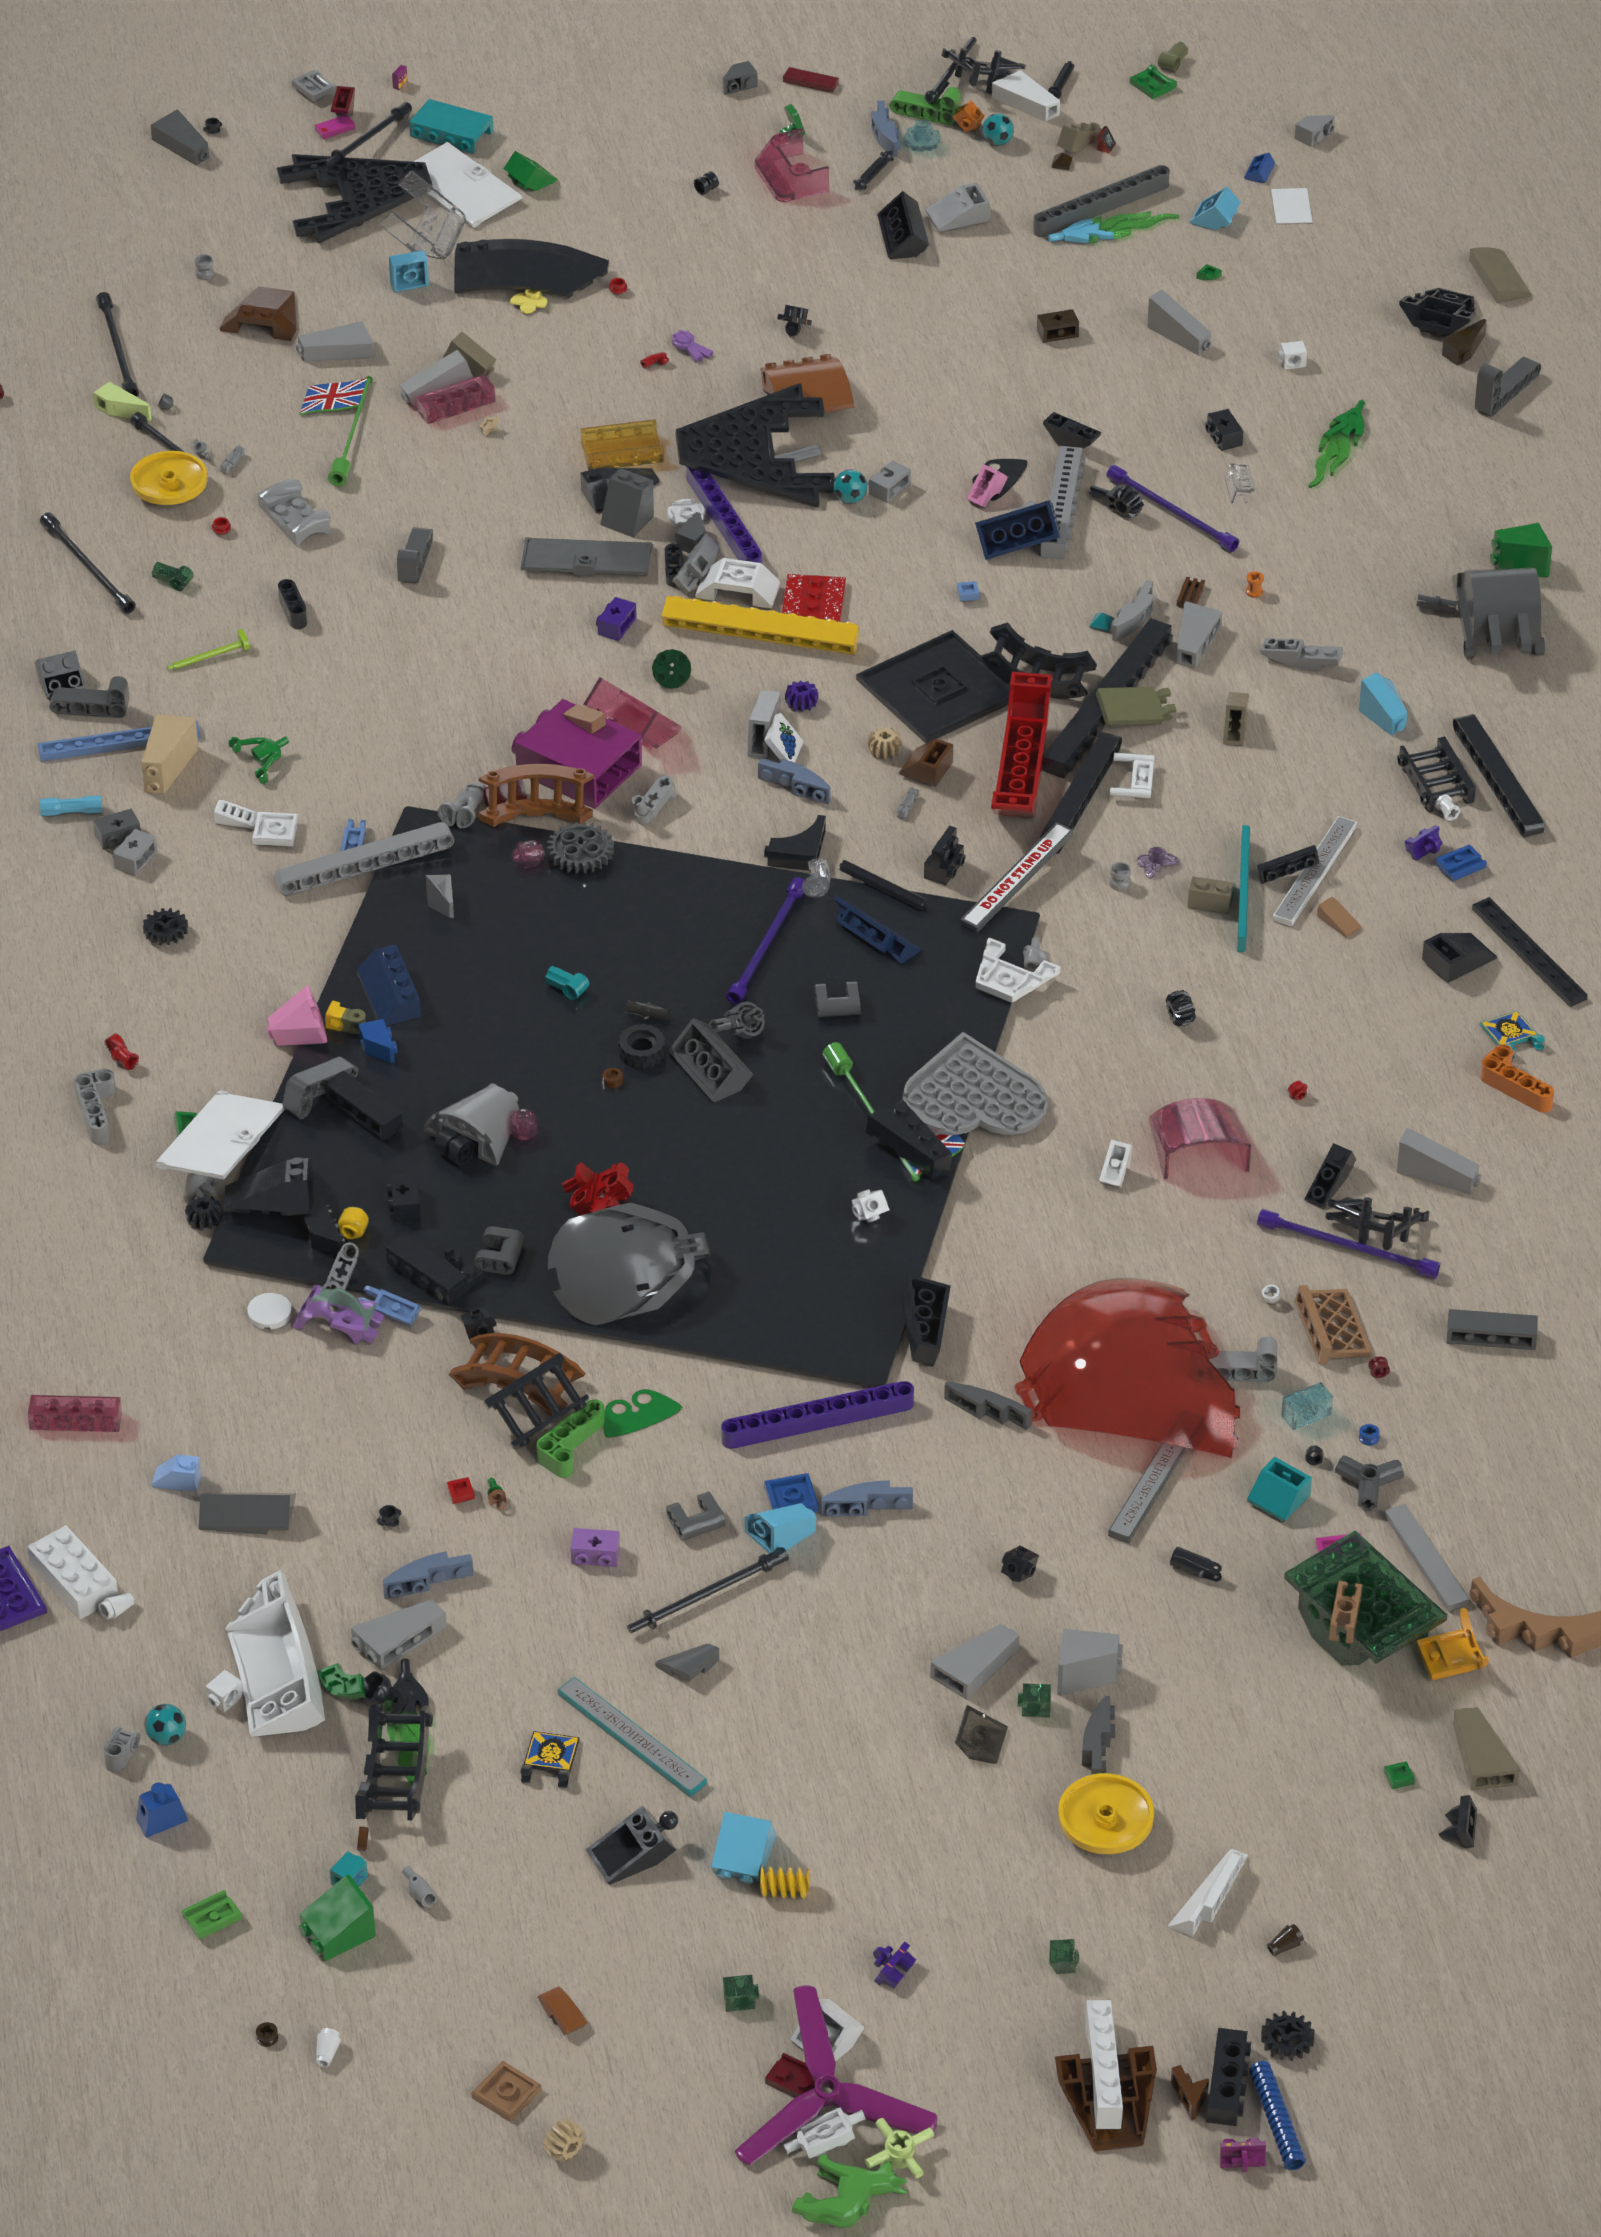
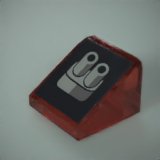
M1104 126L1097 137L1098 151L1110 153L1115 147L1116 142L1109 128Z

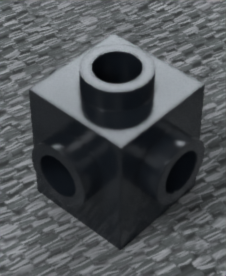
M486 1307L476 1308L469 1313L461 1315L469 1340L478 1335L495 1333L493 1327L497 1326L494 1315L493 1313L488 1314Z
M1019 1545L1004 1554L1001 1573L1007 1575L1010 1580L1015 1582H1021L1032 1577L1036 1570L1039 1555Z

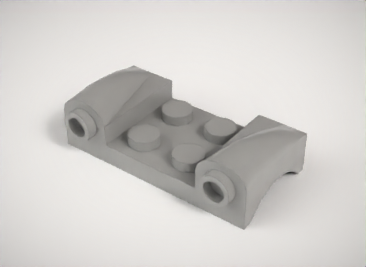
M290 478L258 493V504L297 547L314 533L330 534L331 517L328 511L323 509L315 512L301 497L302 485L300 481Z

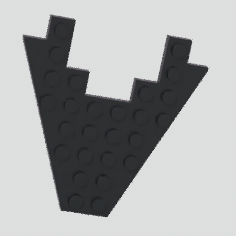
M292 154L293 165L277 167L280 184L316 177L319 188L332 185L338 186L342 200L325 203L327 214L292 220L296 237L315 234L317 244L355 226H361L363 222L433 189L425 162L345 157V162L342 165L334 164L328 167L326 162L331 156Z
M801 383L676 429L675 437L680 465L814 507H819L820 504L818 493H835L834 473H796L794 458H775L771 433L789 432L788 417H824L825 411L822 397H803Z

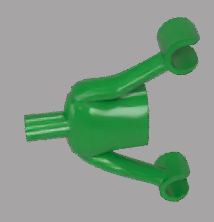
M286 736L276 742L264 737L239 740L238 737H231L228 741L229 747L235 753L239 752L243 745L259 744L251 749V753L255 760L263 766L255 771V776L261 784H265L268 781L267 770L274 761L282 756L280 748L289 743Z

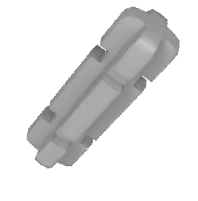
M237 445L233 449L234 451L220 465L221 472L228 474L245 454L244 447Z
M911 787L908 789L907 794L897 809L898 818H907L916 802L915 800L919 796L917 788Z

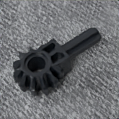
M1092 485L1088 491L1089 495L1106 500L1108 509L1119 512L1121 517L1125 516L1127 519L1137 516L1144 506L1143 498L1140 497L1139 492H1136L1134 487L1130 488L1128 485L1122 487L1117 485L1112 490Z

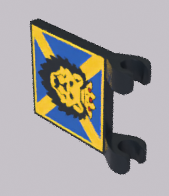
M533 1731L525 1761L520 1771L522 1775L521 1782L530 1783L532 1771L537 1769L559 1772L558 1787L567 1788L580 1737Z

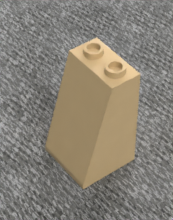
M156 714L141 762L145 793L165 794L196 754L199 748L196 717Z

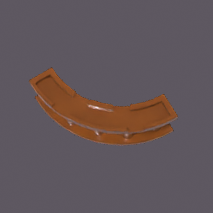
M524 764L489 771L487 774L479 777V782L489 786V807L478 813V820L495 827L500 823L515 819V815L525 814L526 817L551 813L556 814V818L582 824L593 817V809L585 807L583 804V787L585 783L594 778V774L586 772V770L581 768L576 769L553 764ZM531 778L530 798L516 800V780ZM539 778L554 779V799L539 798ZM562 780L575 783V803L562 799ZM508 783V800L497 805V787Z
M506 1333L478 1335L469 1340L476 1350L468 1363L452 1368L449 1376L463 1390L475 1386H486L487 1383L496 1384L498 1388L503 1389L525 1375L518 1372V1369L526 1356L540 1361L539 1365L560 1352L538 1341ZM502 1353L517 1354L509 1367L495 1365ZM491 1354L485 1363H478L482 1355ZM562 1354L565 1359L562 1363V1370L569 1381L573 1382L584 1377L586 1373L579 1365ZM558 1382L553 1391L550 1388L548 1390L560 1409L563 1410L568 1403L561 1398L564 1388ZM530 1383L524 1387V1393L528 1395V1400L538 1405L549 1416L554 1415L536 1386H532Z

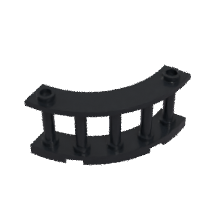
M1008 622L991 627L990 634L997 643L994 651L981 655V659L1002 680L1010 684L1012 672L1025 673L1017 668L1021 660L1033 666L1031 673L1039 674L1040 669L1055 672L1051 684L1050 698L1070 699L1088 694L1081 680L1084 672L1094 671L1097 667L1088 650L1077 653H1063V655L1051 654L1052 651L1038 646L1032 647L1024 642L1025 639ZM1003 648L1013 656L1011 662L1001 654ZM1063 673H1075L1073 680L1060 681Z
M373 1704L369 1708L368 1742H372L371 1754H366L364 1775H368L366 1782H361L359 1790L355 1795L356 1819H366L368 1813L373 1810L407 1811V1821H412L416 1813H420V1799L427 1763L429 1727L433 1725V1713H429V1706L425 1705L420 1710V1715L386 1714V1712H383V1704ZM386 1724H420L419 1742L385 1741V1739H382V1726ZM385 1751H417V1766H382L380 1756ZM382 1775L415 1776L412 1788L378 1787L377 1779L381 1778ZM378 1797H407V1801L373 1799Z

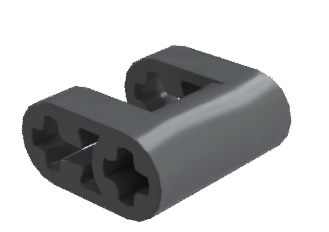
M857 981L846 982L847 997L828 998L826 984L814 985L818 1018L860 1015Z
M487 1227L482 1237L483 1243L490 1248L501 1250L500 1252L491 1250L478 1251L474 1265L486 1272L505 1275L512 1274L524 1244L525 1236L520 1231L513 1229Z
M709 1491L697 1495L698 1505L702 1513L687 1517L678 1502L666 1506L668 1519L682 1541L725 1526L723 1512Z

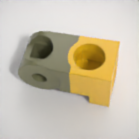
M332 1001L325 1014L326 1028L359 1034V1024L366 1023V1014L360 1009L350 1010L340 1007V1002Z

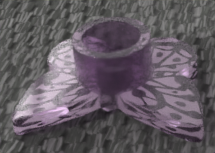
M1152 847L1149 849L1148 855H1140L1137 858V865L1144 867V873L1149 879L1156 875L1160 866L1181 864L1179 858L1166 853V850L1161 847Z

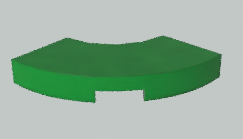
M339 1663L317 1671L321 1684L333 1696L347 1700L366 1697L364 1677L361 1674H345Z

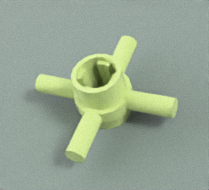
M884 2118L878 2119L876 2126L887 2139L885 2150L866 2159V2166L870 2169L887 2160L892 2163L894 2168L902 2169L908 2167L915 2178H920L924 2172L912 2157L914 2155V2146L934 2137L933 2130L927 2128L911 2136L905 2131H893Z

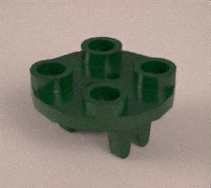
M675 649L658 653L652 665V673L656 682L662 687L669 689L683 686L689 680L692 671L691 662L688 657Z

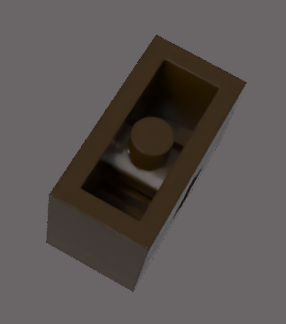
M1073 309L1037 315V332L1043 343L1079 337V320Z

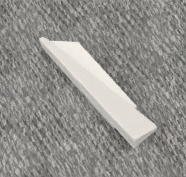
M1235 1849L1229 1850L1169 1923L1168 1927L1193 1937L1202 1920L1212 1923L1248 1854Z

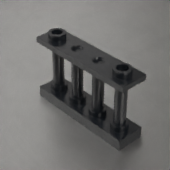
M1445 736L1437 739V747L1433 750L1409 755L1405 746H1400V752L1397 755L1398 765L1404 769L1420 797L1421 804L1425 805L1428 812H1433L1434 801L1442 795H1449L1450 797L1460 796L1463 797L1466 804L1474 803L1476 787ZM1434 757L1441 760L1439 763L1416 767L1414 763L1415 761ZM1440 770L1447 771L1449 774L1424 780L1422 774ZM1451 782L1457 787L1434 793L1429 789V787Z
M561 1353L556 1354L484 1400L483 1403L488 1410L493 1408L499 1412L515 1437V1440L510 1443L512 1448L518 1446L520 1449L530 1442L529 1437L573 1409L578 1412L587 1406L586 1401L589 1400V1396L586 1394L580 1398L562 1370V1363L565 1359ZM549 1371L551 1374H555L573 1402L563 1410L560 1409L543 1382V1375ZM530 1383L532 1386H536L554 1414L544 1422L541 1421L524 1394V1387ZM510 1396L517 1398L534 1425V1428L525 1434L522 1433L505 1406L506 1402L504 1400Z

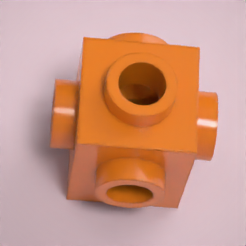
M970 100L958 108L953 119L968 133L972 129L974 131L982 125L981 121L985 115Z

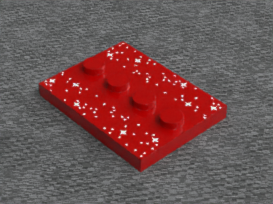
M787 574L782 613H794L803 617L813 616L817 619H832L836 622H841L846 577Z

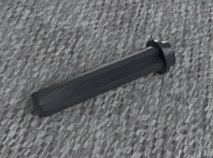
M1072 61L1064 64L1053 86L1048 89V92L1057 99L1061 97L1062 89L1074 70L1075 65L1072 64Z

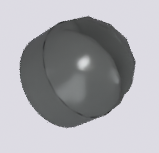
M164 393L158 403V407L168 410L173 406V399Z

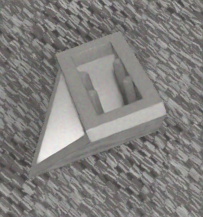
M426 875L428 906L449 918H454L451 875Z

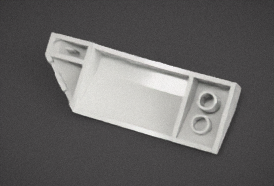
M279 1570L259 1582L256 1586L258 1589L257 1593L253 1598H247L238 1610L239 1617L235 1621L230 1622L225 1628L242 1681L249 1733L252 1737L305 1731L325 1721L319 1678L307 1634L282 1570Z

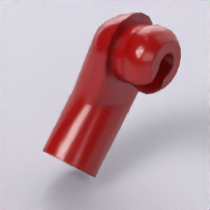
M665 352L655 353L642 359L640 364L644 369L658 361L661 365H665L669 362V358Z

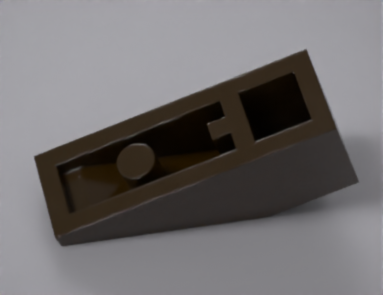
M1482 319L1444 339L1442 356L1457 366L1471 359L1485 336L1487 320Z

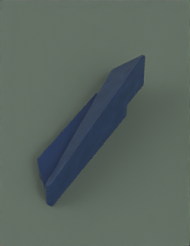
M838 896L834 898L835 902L838 903V922L884 953L888 951L899 963H904L922 950L845 899Z

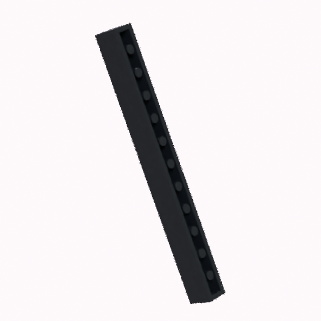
M1152 618L1149 619L1045 752L1042 764L1043 772L1064 779L1069 772L1073 771L1076 762L1082 759L1086 749L1092 746L1093 740L1099 737L1106 725L1096 696L1097 689L1137 687L1138 682L1145 678L1148 669L1154 666L1155 660L1162 656L1166 646L1171 644L1173 640V634H1171L1172 625Z

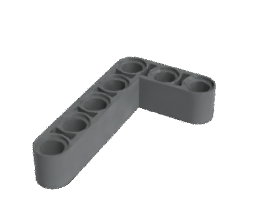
M1523 356L1503 374L1502 370L1484 363L1477 375L1475 409L1494 416L1537 378L1541 371V364Z

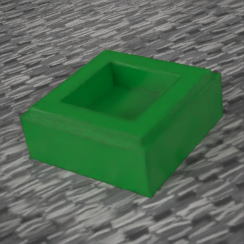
M1407 1761L1384 1766V1773L1392 1789L1415 1783V1778Z

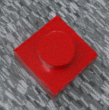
M469 1477L447 1482V1490L452 1504L475 1499Z

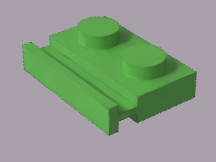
M225 1890L182 1910L183 1918L187 1920L188 1925L199 1940L242 1919L241 1912L232 1899L227 1896Z

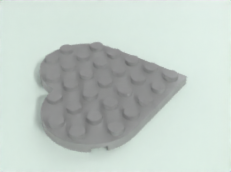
M964 1032L909 1078L905 1085L902 1099L933 1133L943 1135L968 1133L978 1126L988 1130L990 1133L1004 1135L1027 1133L1043 1121L1048 1106L1045 1096L1046 1092L1034 1077Z

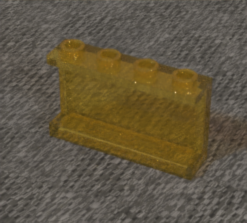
M656 419L580 428L581 445L588 470L664 462V449L660 445Z

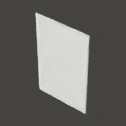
M1307 188L1271 189L1276 224L1313 223Z

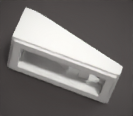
M219 800L214 810L215 824L254 829L258 812Z

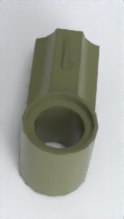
M1179 41L1168 52L1163 51L1158 58V67L1176 72L1181 60L1188 54V48L1185 43Z

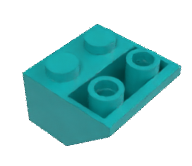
M1274 1456L1261 1470L1247 1498V1502L1285 1522L1311 1495L1312 1477Z

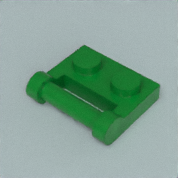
M1152 64L1146 70L1130 77V84L1151 99L1172 91L1177 86L1176 80L1168 78ZM1152 76L1156 77L1158 80H1160V81L1163 82L1164 84H1161V83L1158 82L1156 79H1154Z

